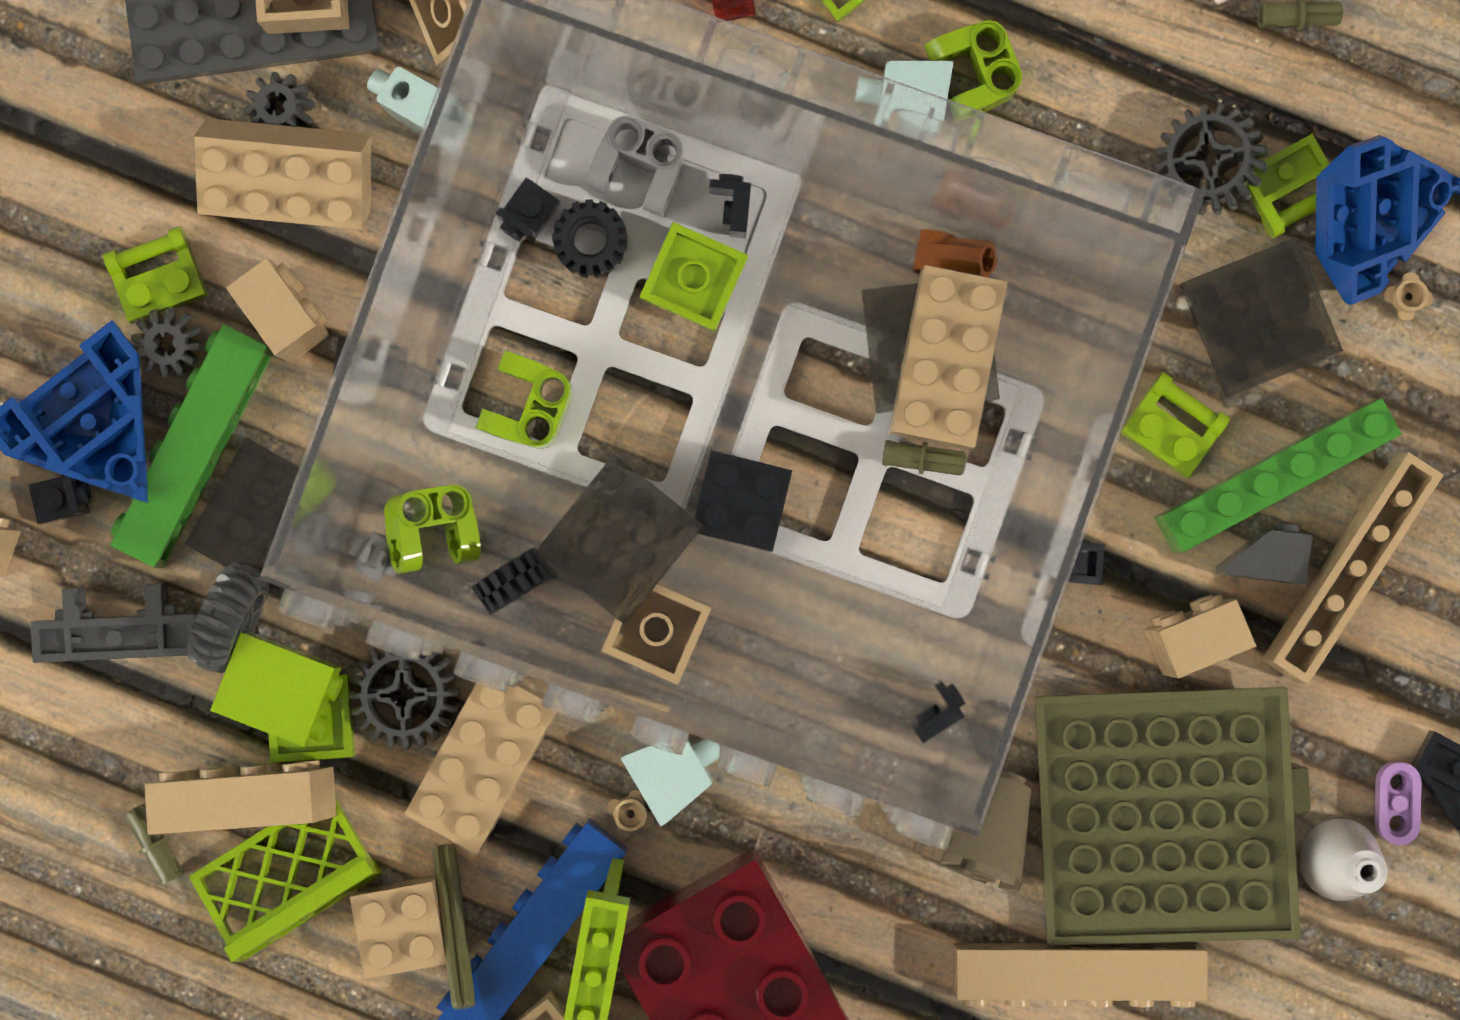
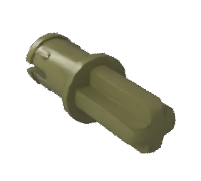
M1261 1L1258 8V24L1260 28L1295 26L1296 30H1302L1304 26H1337L1341 24L1343 18V6L1339 1Z
M886 440L882 465L917 469L919 474H924V471L960 476L965 471L967 457L963 451L928 447V442H923L921 446Z
M141 804L129 810L125 814V818L142 848L138 852L140 855L145 854L159 880L160 886L184 874V870H182L167 842L170 839L169 835L164 837L163 834H147L146 804Z

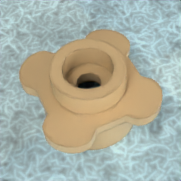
M1413 272L1404 274L1401 282L1395 286L1387 287L1383 293L1384 300L1393 304L1398 311V318L1402 321L1412 320L1415 312L1423 307H1429L1433 302L1432 293L1419 280V276ZM1406 293L1411 294L1412 298L1410 301L1405 299Z
M632 790L628 797L621 800L612 799L607 805V812L614 817L617 825L616 832L621 837H630L633 831L641 827L650 828L654 823V815L647 810L644 803L645 799L639 790ZM633 810L635 815L628 817L627 811Z

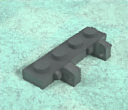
M151 583L144 585L145 609L137 610V616L95 618V611L86 612L85 587H68L62 589L63 609L55 610L54 620H35L30 622L33 663L188 656L186 648L189 643L188 637L191 634V626L196 620L197 613L177 614L176 604H168L167 583Z

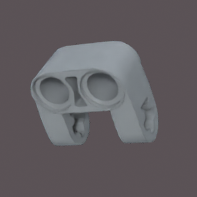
M631 116L618 117L608 127L597 149L586 178L585 186L605 194L611 184L620 159L654 172L655 175L645 197L643 209L662 217L675 190L683 165L684 152L682 142L675 134ZM629 129L637 133L638 140L631 147H621L616 143V136L622 130ZM661 145H670L677 153L672 161L662 163L654 158L655 150Z

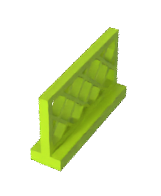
M336 796L337 816L332 819L330 831L309 827L310 823L267 826L189 876L227 945L224 947V950L231 962H241L249 959L383 874L376 860L371 859ZM339 825L342 828L345 835L337 833ZM287 826L300 829L295 853L274 849L279 831ZM308 831L328 836L322 860L302 855ZM269 838L267 847L258 845ZM335 838L349 841L357 857L344 865L329 862ZM252 848L265 851L260 875L240 871L244 853ZM273 853L293 858L287 882L267 877ZM234 860L232 868L223 867ZM300 860L320 865L317 881L309 887L294 884ZM328 867L336 868L335 871L326 876ZM217 870L230 873L225 897L211 894L204 878ZM238 876L258 880L252 904L232 899ZM266 882L285 887L282 903L274 909L260 906ZM293 889L301 891L291 898ZM216 901L223 902L221 910ZM231 904L250 909L246 927L235 934L226 921ZM258 911L267 913L256 920Z
M612 858L603 893L591 890L587 892L564 1020H608L631 899L618 896L624 860Z

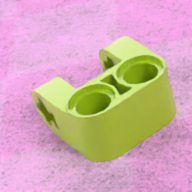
M986 20L965 26L936 37L924 45L930 61H951L968 55L979 87L959 94L947 101L954 122L972 118L1009 101L1021 85L1022 71L1005 29L996 21ZM983 35L992 37L996 42L997 49L989 52L983 51L977 45L976 38ZM995 73H1004L1010 78L1012 86L1005 90L998 89L992 83L991 76Z
M504 350L497 370L533 384L519 422L482 409L475 428L520 445L535 449L548 448L558 438L572 400V385L560 372L537 361ZM551 380H558L563 383L564 394L557 401H546L542 395L544 385ZM539 418L547 420L550 427L547 437L540 441L532 440L528 435L530 423Z
M446 485L414 490L392 496L386 502L384 507L386 538L391 564L396 573L402 574L421 569L423 555L419 528L444 525L448 551L454 563L460 564L479 559L481 545L478 525L470 493L460 485ZM444 495H447L453 504L450 515L442 508ZM405 501L413 505L414 517L412 521L407 520L403 514Z

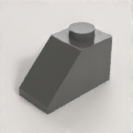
M1275 523L1274 530L1259 532L1218 564L1215 574L1307 585L1313 535L1300 534V526Z

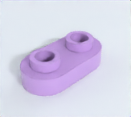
M1391 761L1384 764L1379 769L1375 782V829L1383 840L1395 845H1405L1412 842L1417 837L1421 824V777L1412 765L1400 761ZM1399 774L1402 783L1400 787L1393 789L1390 780L1394 775ZM1398 815L1401 820L1400 826L1392 830L1389 826V821L1393 816Z

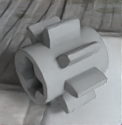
M375 531L371 533L369 539L358 536L349 554L357 557L353 568L378 582L381 581L384 574L394 577L396 572L391 564L386 536Z

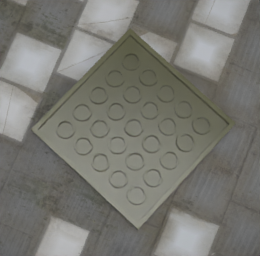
M1287 687L1035 696L1047 946L1300 939Z

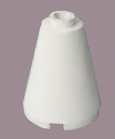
M1349 819L1321 821L1307 832L1300 844L1301 875L1309 887L1322 897L1335 901H1348L1375 892L1386 882L1388 868L1380 846L1374 835L1358 822Z

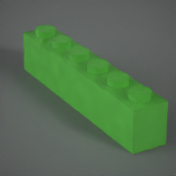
M225 324L222 325L220 331L214 330L205 346V352L208 354L202 366H196L191 372L186 383V388L189 391L183 403H177L168 417L167 424L170 425V428L164 440L159 439L150 452L148 460L152 464L147 471L149 503L132 498L133 501L126 514L121 513L111 529V534L114 538L110 546L154 568H165L273 356V352L267 345Z
M1383 398L1369 401L1160 513L1154 518L1172 552H1185L1402 435Z

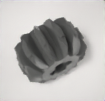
M272 72L270 84H267L261 77L257 78L256 84L261 88L258 93L253 90L246 91V97L255 102L244 107V113L247 116L254 117L251 123L298 127L300 123L312 125L313 119L304 113L315 108V102L312 99L306 98L310 90L305 84L297 86V78L292 74L286 76L282 82L278 72ZM278 101L283 103L285 109L280 115L276 113L274 106Z
M174 307L166 309L164 318L161 312L155 308L149 312L151 322L143 318L137 321L136 325L144 333L133 334L131 341L143 344V347L138 349L137 352L139 353V358L145 355L149 357L144 366L146 371L149 372L156 364H160L159 374L161 377L169 375L171 366L177 375H182L186 372L184 362L192 366L198 362V358L191 351H199L204 348L203 342L191 340V337L201 332V327L194 326L188 329L185 326L191 318V315L187 312L177 321L175 320L176 310ZM160 333L162 337L168 333L173 335L172 345L176 348L175 351L173 347L167 351L161 347L163 339L159 336Z

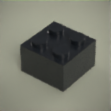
M711 450L691 532L773 552L793 470Z

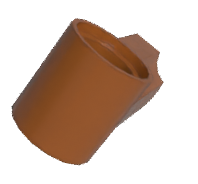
M921 229L912 271L920 274L924 265L988 278L996 268L998 257L995 252V244L986 240L957 238L943 231Z

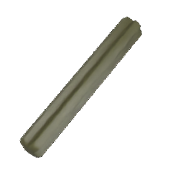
M444 844L434 847L433 858L451 1005L457 1010H462L475 1006L476 1002L457 851L453 844Z

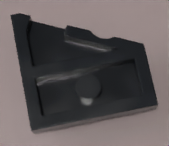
M1429 730L1411 765L1419 772L1421 782L1460 835V744L1435 731Z

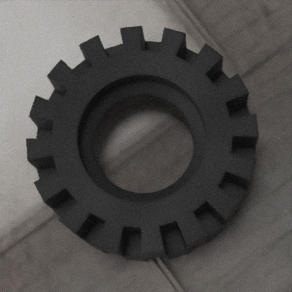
M586 199L585 203L579 204L578 201L572 203L570 209L567 210L565 208L560 213V219L554 223L555 229L554 233H552V242L557 257L570 272L580 274L581 277L588 278V276L598 278L602 277L603 273H611L615 270L614 267L618 263L621 264L624 259L623 255L625 251L627 252L628 235L623 220L614 208H609L607 203L602 201L595 203L593 199ZM585 224H596L606 233L605 246L596 254H584L575 246V234Z
M534 547L478 581V583L472 586V589L488 614L491 615L539 586L553 575Z

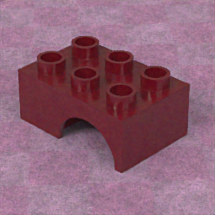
M754 847L626 921L618 966L649 1020H849L819 967L803 931Z

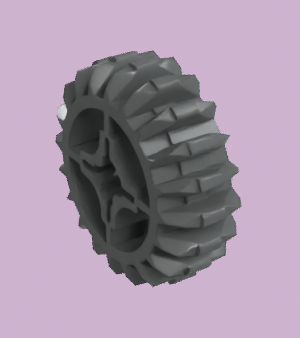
M1220 103L1216 107L1214 114L1210 113L1206 104L1201 105V115L1197 117L1194 116L1190 109H1186L1184 114L1187 122L1182 125L1178 120L1172 119L1171 125L1175 130L1174 135L1163 132L1160 136L1168 147H1159L1155 150L1156 156L1163 160L1154 166L1157 174L1164 175L1158 183L1162 189L1171 188L1167 196L1172 202L1182 198L1180 206L1185 211H1188L1195 202L1198 215H1204L1208 205H1211L1215 215H1220L1222 212L1221 203L1227 202L1231 210H1236L1238 205L1234 198L1240 194L1244 200L1248 201L1252 198V195L1246 187L1248 185L1260 187L1262 184L1261 179L1253 173L1267 171L1268 166L1266 162L1259 160L1268 155L1267 147L1259 144L1264 139L1261 130L1252 131L1255 123L1251 117L1240 121L1242 113L1237 108H1234L1227 117L1224 104ZM1214 131H1224L1234 135L1243 143V147L1233 148L1232 144L1221 145L1217 143ZM1200 135L1197 147L1192 151L1183 153V157H1180L1185 146L1193 138ZM1209 144L1219 159H1214L1216 164L1212 166L1213 175L1203 159L1207 160L1206 156L1210 154ZM1239 162H1243L1236 176L1222 186L1224 173L1228 169L1238 167ZM1189 171L1190 175L1201 174L1205 176L1208 189H1198L1188 185L1180 178L1179 173Z
M237 562L224 568L222 574L217 576L214 585L210 587L206 598L203 599V604L197 612L196 620L191 626L192 631L188 637L189 643L186 647L189 660L197 663V666L207 671H215L221 674L226 671L240 633L253 632L258 624L269 591L268 576L260 573L256 568Z
M401 638L398 643V652H396L391 641H386L383 643L385 656L374 648L368 652L374 662L373 665L364 660L358 662L357 666L366 673L365 677L360 675L351 676L350 682L362 686L361 691H353L348 694L349 699H361L362 706L353 708L351 713L353 716L362 713L366 714L367 719L359 724V728L365 730L373 724L376 729L371 734V740L374 742L378 741L384 733L388 734L385 741L387 748L394 747L397 738L400 737L402 749L408 750L411 748L413 736L419 747L426 746L427 738L425 732L427 731L433 739L437 740L442 734L436 724L439 723L447 728L453 724V721L444 712L456 713L459 711V705L448 702L449 697L461 695L460 688H448V682L459 678L458 673L453 672L445 676L442 670L450 665L451 660L445 658L437 664L434 661L439 653V648L432 647L426 655L422 654L425 647L423 640H417L413 650L410 651L408 639ZM398 660V670L395 671L393 684L390 687L374 689L375 681L382 669L391 662ZM411 661L422 665L429 671L436 687L424 686L416 681L414 669H411ZM404 683H407L409 685L408 689L412 688L414 692L425 693L407 700L406 705L402 704V699L398 700L396 695H386V693H392L403 688ZM437 699L431 716L423 724L412 727V717L415 716V707L418 702ZM374 701L391 704L396 711V719L399 720V726L388 722L379 713Z

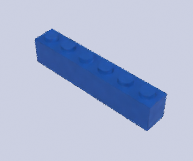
M590 818L583 827L576 822L562 840V843L567 848L560 858L556 859L551 855L537 873V876L542 881L532 893L526 888L512 906V909L517 914L507 926L501 921L487 939V942L492 947L482 959L476 954L471 960L475 1006L462 1010L453 1008L449 990L436 1007L442 1012L437 1020H501L582 913L588 890L597 892L607 879L612 858L622 859L627 853L628 847Z

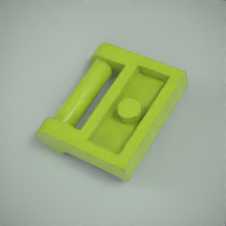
M1313 133L1263 160L1268 166L1267 171L1253 173L1261 179V186L1253 187L1248 185L1246 187L1252 195L1251 201L1261 217L1263 227L1272 239L1285 233L1286 227L1316 211V193L1277 213L1272 202L1316 179L1329 165Z
M181 226L168 230V235L118 253L116 250L103 254L105 266L112 277L129 323L133 324L141 318H149V312L155 308L163 313L168 307L177 308L208 296L188 238ZM176 250L179 260L128 278L125 270L126 267Z
M1162 371L1119 433L1187 479L1190 478L1217 437L1226 428L1231 418L1221 411L1215 413L1173 384V378ZM1164 396L1206 425L1207 428L1202 435H1198L1155 404L1159 398Z

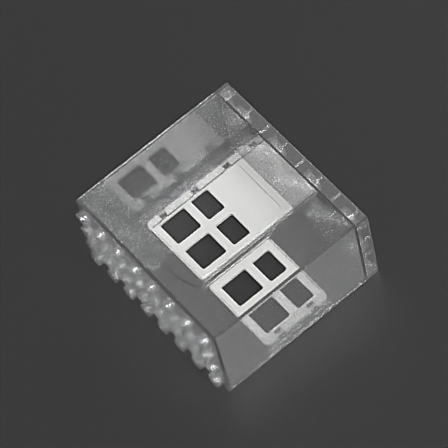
M469 0L259 579L285 588L277 611L295 619L329 629L332 623L347 626L348 622L360 625L363 620L372 622L365 640L366 643L414 660H419L420 655L431 657L432 652L442 654L444 649L461 651L453 672L461 678L506 692L508 686L515 687L517 682L523 683L525 678L531 679V677L549 683L541 705L548 709L578 720L594 723L596 717H600L601 712H605L606 707L610 705L637 714L629 735L633 739L661 750L682 755L689 734L696 735L719 744L718 768L729 774L757 784L771 786L778 765L798 772L797 774L801 776L800 782L804 784L803 791L807 792L806 800L834 812L859 818L865 798H872L876 800V803L883 806L881 811L889 815L887 820L895 824V832L918 842L947 850L954 828L979 836L1206 191L669 0ZM631 116L675 134L682 142L684 152L683 165L675 190L662 217L643 209L645 197L655 175L654 172L620 159L611 184L605 194L585 186L586 178L597 149L608 127L618 117ZM622 130L616 136L615 141L621 147H631L638 140V135L633 130ZM661 145L655 150L654 158L659 162L667 163L675 158L677 152L670 145ZM719 174L740 175L744 177L743 182L751 183L746 239L730 237V226L722 225L725 200L733 201V196L709 194L710 179L719 180ZM526 177L561 202L535 241L554 247L552 233H554L555 221L561 217L560 213L565 208L567 210L570 209L572 203L577 201L579 204L585 203L586 199H593L595 203L600 201L607 203L609 208H614L625 224L628 235L627 252L625 251L621 264L618 263L614 267L615 270L609 273L593 320L589 325H580L505 297V288L521 244L526 238L523 237L520 242H517L499 228L503 222L498 219L496 212L500 207L504 209ZM673 222L749 255L725 309V314L708 362L701 367L625 341L619 335L636 284L640 280L648 279ZM585 224L575 234V246L584 254H596L605 246L606 233L596 224ZM921 229L938 230L950 233L957 238L986 240L994 243L998 258L995 271L991 272L988 278L1008 281L985 395V401L1001 406L1004 409L1005 415L988 463L984 467H979L966 462L965 471L960 476L924 471V474H919L917 469L882 465L886 440L914 444L902 439V437L889 435L888 433L920 274L912 271ZM494 327H502L572 352L578 358L570 381L573 389L572 400L558 438L548 448H531L478 430L475 427L479 418L468 415L463 410V405L490 330ZM804 339H814L884 364L889 368V376L874 419L870 425L858 424L788 399L785 396L784 389L799 347ZM608 368H617L687 393L693 398V404L668 474L662 482H656L581 455L578 451V446L604 373ZM779 426L850 451L858 457V464L832 537L828 541H821L779 526L773 552H768L691 532L711 450L759 462L771 428ZM530 437L534 441H540L538 439ZM890 467L965 492L973 498V505L946 580L943 582H936L863 556L859 551V545L884 474ZM446 485H460L470 493L481 545V553L477 561L460 564L454 563L448 551L444 525L418 529L423 555V564L419 571L402 574L396 573L394 577L384 574L381 581L378 582L353 568L357 557L349 554L358 536L369 539L373 531L386 536L384 507L392 496L409 491ZM444 495L442 508L450 515L453 504L451 499ZM405 501L403 514L407 520L412 521L414 517L413 505ZM535 547L553 576L514 602L489 615L472 589V586L493 571L499 569V567ZM635 574L644 576L712 606L678 685L601 651ZM941 680L945 686L953 683L966 703L960 707L965 717L925 743H922L912 729V726L918 723L915 716L935 703L939 709L946 705L933 686L935 682Z

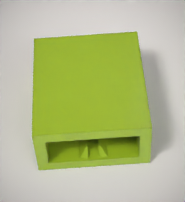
M251 631L241 632L210 711L305 747L311 745L314 739L319 741L325 731L328 717L323 716L329 700L334 702L339 695L343 678L338 676L342 667Z

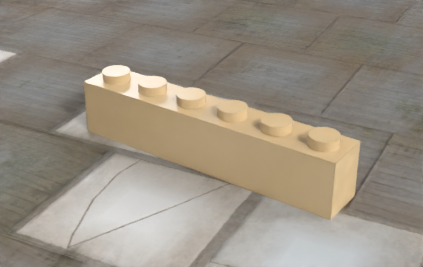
M1410 452L1395 454L1266 651L1261 659L1262 661L1296 683L1307 685L1310 683L1444 476L1442 473Z
M953 943V993L957 1000H963V1005L969 1007L988 1006V1000H1005V1005L1010 1007L1030 1006V1000H1046V1005L1051 1007L1071 1006V1001H1087V1005L1092 1007L1113 1006V1001H1129V1006L1145 1008L1153 1007L1154 1001H1170L1171 1006L1189 1008L1195 1007V1001H1208V951L1200 944L1047 946V943Z

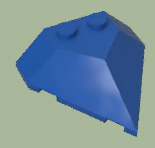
M1381 135L1348 146L1317 176L1315 254L1343 301L1349 305L1380 294L1390 282L1387 277L1389 272L1399 260L1406 262L1445 215V211L1442 208L1449 202L1451 196L1454 193L1460 195L1459 177L1453 176L1442 167L1410 150L1396 145L1394 141Z
M111 320L79 345L84 353L26 398L11 397L0 406V450L4 455L17 460L25 461L149 503L139 353L117 324Z

